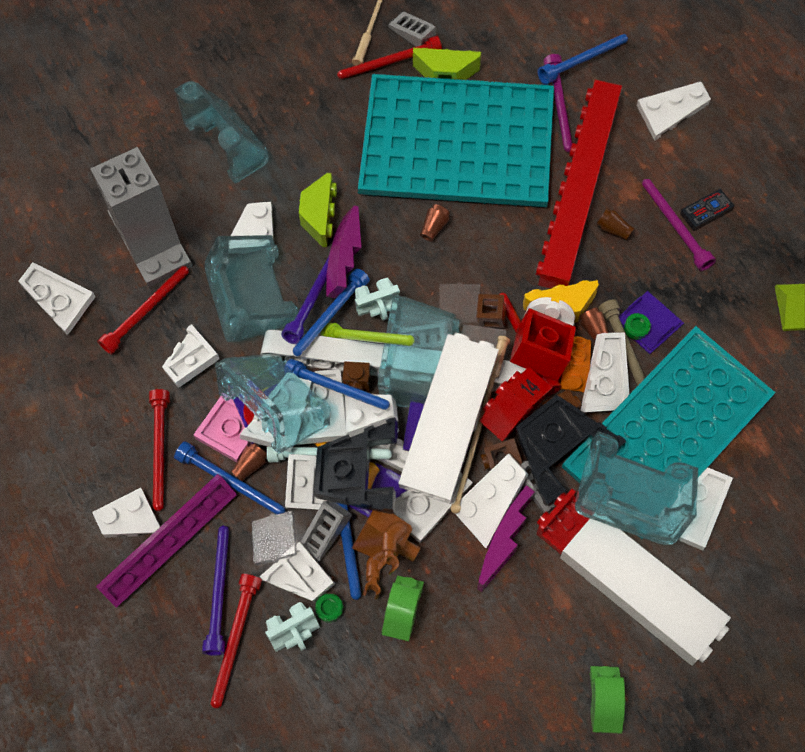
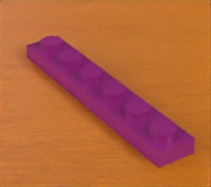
M217 474L96 586L98 590L117 608L237 494Z

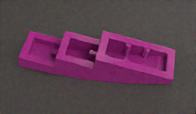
M354 205L347 212L335 233L329 253L326 297L336 298L347 287L346 275L354 268L353 256L361 249L358 206Z
M527 485L509 507L494 534L486 553L477 589L481 592L516 553L518 545L512 540L525 525L526 517L521 513L532 502L535 493Z

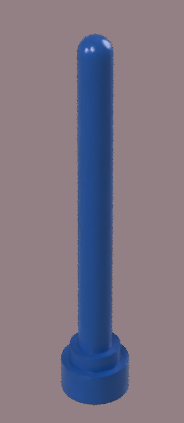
M622 34L557 65L546 64L538 68V77L543 84L547 85L555 81L559 73L626 43L628 37Z
M354 269L348 276L347 287L293 348L292 352L295 356H300L351 297L356 288L366 286L369 283V277L364 271Z
M290 359L284 366V376L290 375L312 381V383L382 410H386L390 406L389 401L307 370L306 366L298 360Z
M184 441L176 450L174 459L180 463L194 464L214 477L218 474L230 487L276 515L283 516L285 514L284 506L199 456L195 446Z
M337 503L348 511L347 505ZM349 520L341 531L350 594L354 600H358L361 598L362 593L355 550L352 548L354 544Z

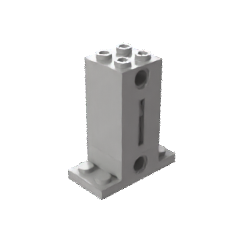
M138 147L91 168L108 207L109 216L148 287L171 277L182 266L192 267L190 259L180 244L161 188Z

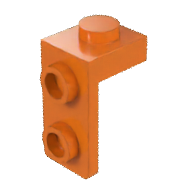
M579 336L574 337L570 362L561 376V389L585 392L590 370L591 340Z

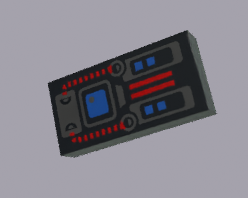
M719 189L681 209L680 214L692 230L695 231L733 211L735 206L725 193Z

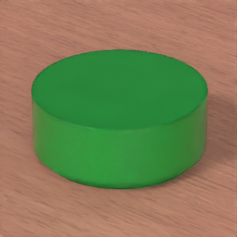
M640 313L630 315L624 324L626 335L635 340L646 337L651 327L649 319Z
M325 594L317 600L315 610L321 621L333 623L342 616L343 604L338 596Z

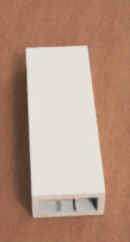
M459 333L447 335L398 483L399 488L449 504L451 503L498 356L499 349L494 348L493 344L486 341L476 343L470 341L469 337Z
M597 511L562 551L560 559L691 666L698 660L703 663L713 651L709 647L714 639L720 641L729 630L726 623L731 617Z

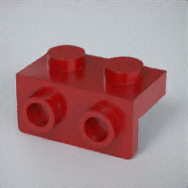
M573 488L567 494L563 492L555 500L554 505L556 507L551 513L546 511L537 522L539 527L536 535L559 554H562L564 548L595 513L575 496L576 491Z

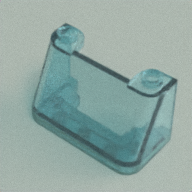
M193 81L183 83L174 89L184 124L190 131L194 129V126L203 127L205 132L214 127L220 131L218 141L227 157L229 165L228 176L235 184L268 162L267 148L225 100Z
M272 235L217 236L206 257L205 272L227 342H239L263 335L267 330L283 329L287 323L295 320L299 312L297 306L292 301L283 302L272 268L275 259L278 258V247L274 244Z
M393 296L386 333L411 335L415 341L411 346L384 343L378 377L379 395H392L396 401V406L409 407L410 401L425 404L447 335L459 333L460 319H456L455 313L405 296Z
M260 354L229 357L215 364L219 395L225 401L238 397L262 421V430L265 433L269 431L275 441L271 443V447L278 454L330 425L329 413L331 409L328 402L318 397L284 365L279 356Z
M597 431L592 439L577 492L575 510L582 516L659 544L671 545L677 542L696 517L698 468L678 462L670 464L664 472L616 455L619 446L618 441L610 435Z

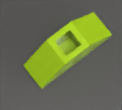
M413 48V66L427 78L467 80L480 70L481 52Z
M332 173L323 175L303 190L300 196L299 218L301 226L322 247H327L328 238L333 236V224H330V217L334 218L335 203H332V197H336L337 183H333Z

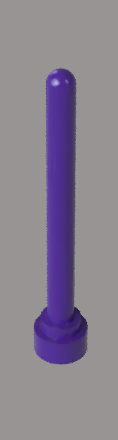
M329 256L295 320L287 323L281 333L282 338L290 344H297L304 335L303 324L327 280Z
M225 525L220 526L218 529L209 635H206V640L203 641L202 647L203 654L212 656L225 654V641H223V636L220 635L229 528Z

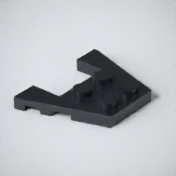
M555 395L514 428L545 506L566 491L549 470V467L586 437H590L605 457H608L626 442L623 437L615 435L600 422H595L586 416L583 411L558 395Z
M395 417L387 419V423L374 428L372 425L364 428V432L350 437L346 435L317 447L314 495L317 499L395 514L396 492L394 487L368 489L370 446L397 443L398 422Z

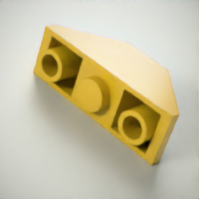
M584 280L569 286L557 285L547 290H532L524 294L523 308L527 311V307L532 301L543 297H549L551 301L557 303L561 300L567 303L574 311V323L580 320V315L586 311L595 298L599 285L598 280L591 282Z

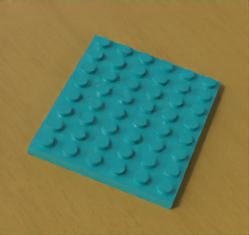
M372 74L358 194L547 207L554 86Z

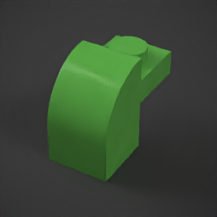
M397 575L390 592L382 635L409 641L415 622L417 606L423 590V581Z
M591 666L592 701L590 714L593 732L622 733L625 712L624 679L620 677L619 667Z

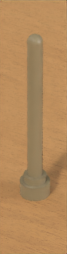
M612 299L602 303L598 309L603 313L606 321L610 322L614 333L625 332L619 319L621 309L617 300ZM625 333L627 363L638 386L645 379V376Z

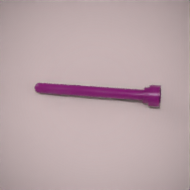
M551 54L544 58V65H557L562 62V58L558 54ZM559 73L556 80L552 82V85L554 86L563 147L566 152H570L572 138Z
M644 179L642 182L643 187L694 254L693 259L699 271L709 269L716 262L715 257L710 251H706V249H702L652 181Z

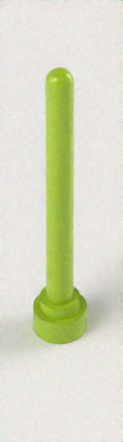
M328 323L321 331V336L405 346H411L415 341L411 335L343 329L337 323Z

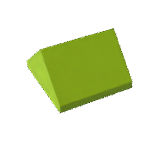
M805 284L776 285L775 291L783 331L805 330Z

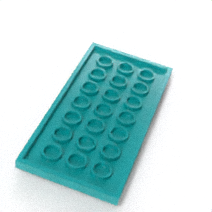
M695 326L602 423L609 431L623 437L626 442L608 457H605L590 437H588L561 467L642 539L776 392Z

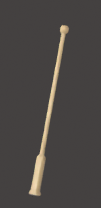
M382 0L377 1L368 29L362 36L357 53L352 60L354 66L364 63L363 60L371 40L370 34Z
M498 336L496 349H499L482 409L490 400L495 379L500 374L506 349L510 343V339L506 336ZM482 409L480 412L479 420L485 413V411ZM479 420L455 503L450 507L451 511L455 514L461 510L460 501L482 428V423Z

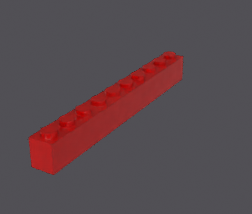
M595 80L593 89L588 88L585 102L589 103L587 107L583 106L580 120H583V124L577 125L575 138L578 139L577 144L572 143L569 157L573 158L572 163L567 162L564 176H567V181L561 182L558 195L562 196L561 202L556 201L553 210L556 220L550 221L547 235H551L550 241L544 242L541 255H545L544 262L539 261L536 275L540 276L538 286L550 289L557 285L569 286L622 85Z

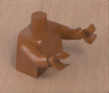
M373 510L352 547L354 550L370 556L366 563V580L368 583L365 584L363 595L366 596L367 591L373 590L376 592V600L379 598L381 591L377 582L380 580V570L384 565H392V569L388 574L390 575L399 566L397 558L399 554L413 562L420 550V547L407 540L412 531V526L395 514Z

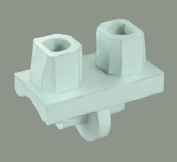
M389 278L379 280L376 283L378 291L371 294L367 286L355 289V304L358 316L370 313L371 317L380 315L382 321L388 319L387 312L394 310V304L400 302V290L397 285L393 286Z
M299 602L289 610L292 618L282 622L280 616H274L266 621L268 629L266 634L276 652L284 647L288 650L295 645H298L301 651L306 649L303 641L312 636L311 632L320 628L311 608L307 609Z

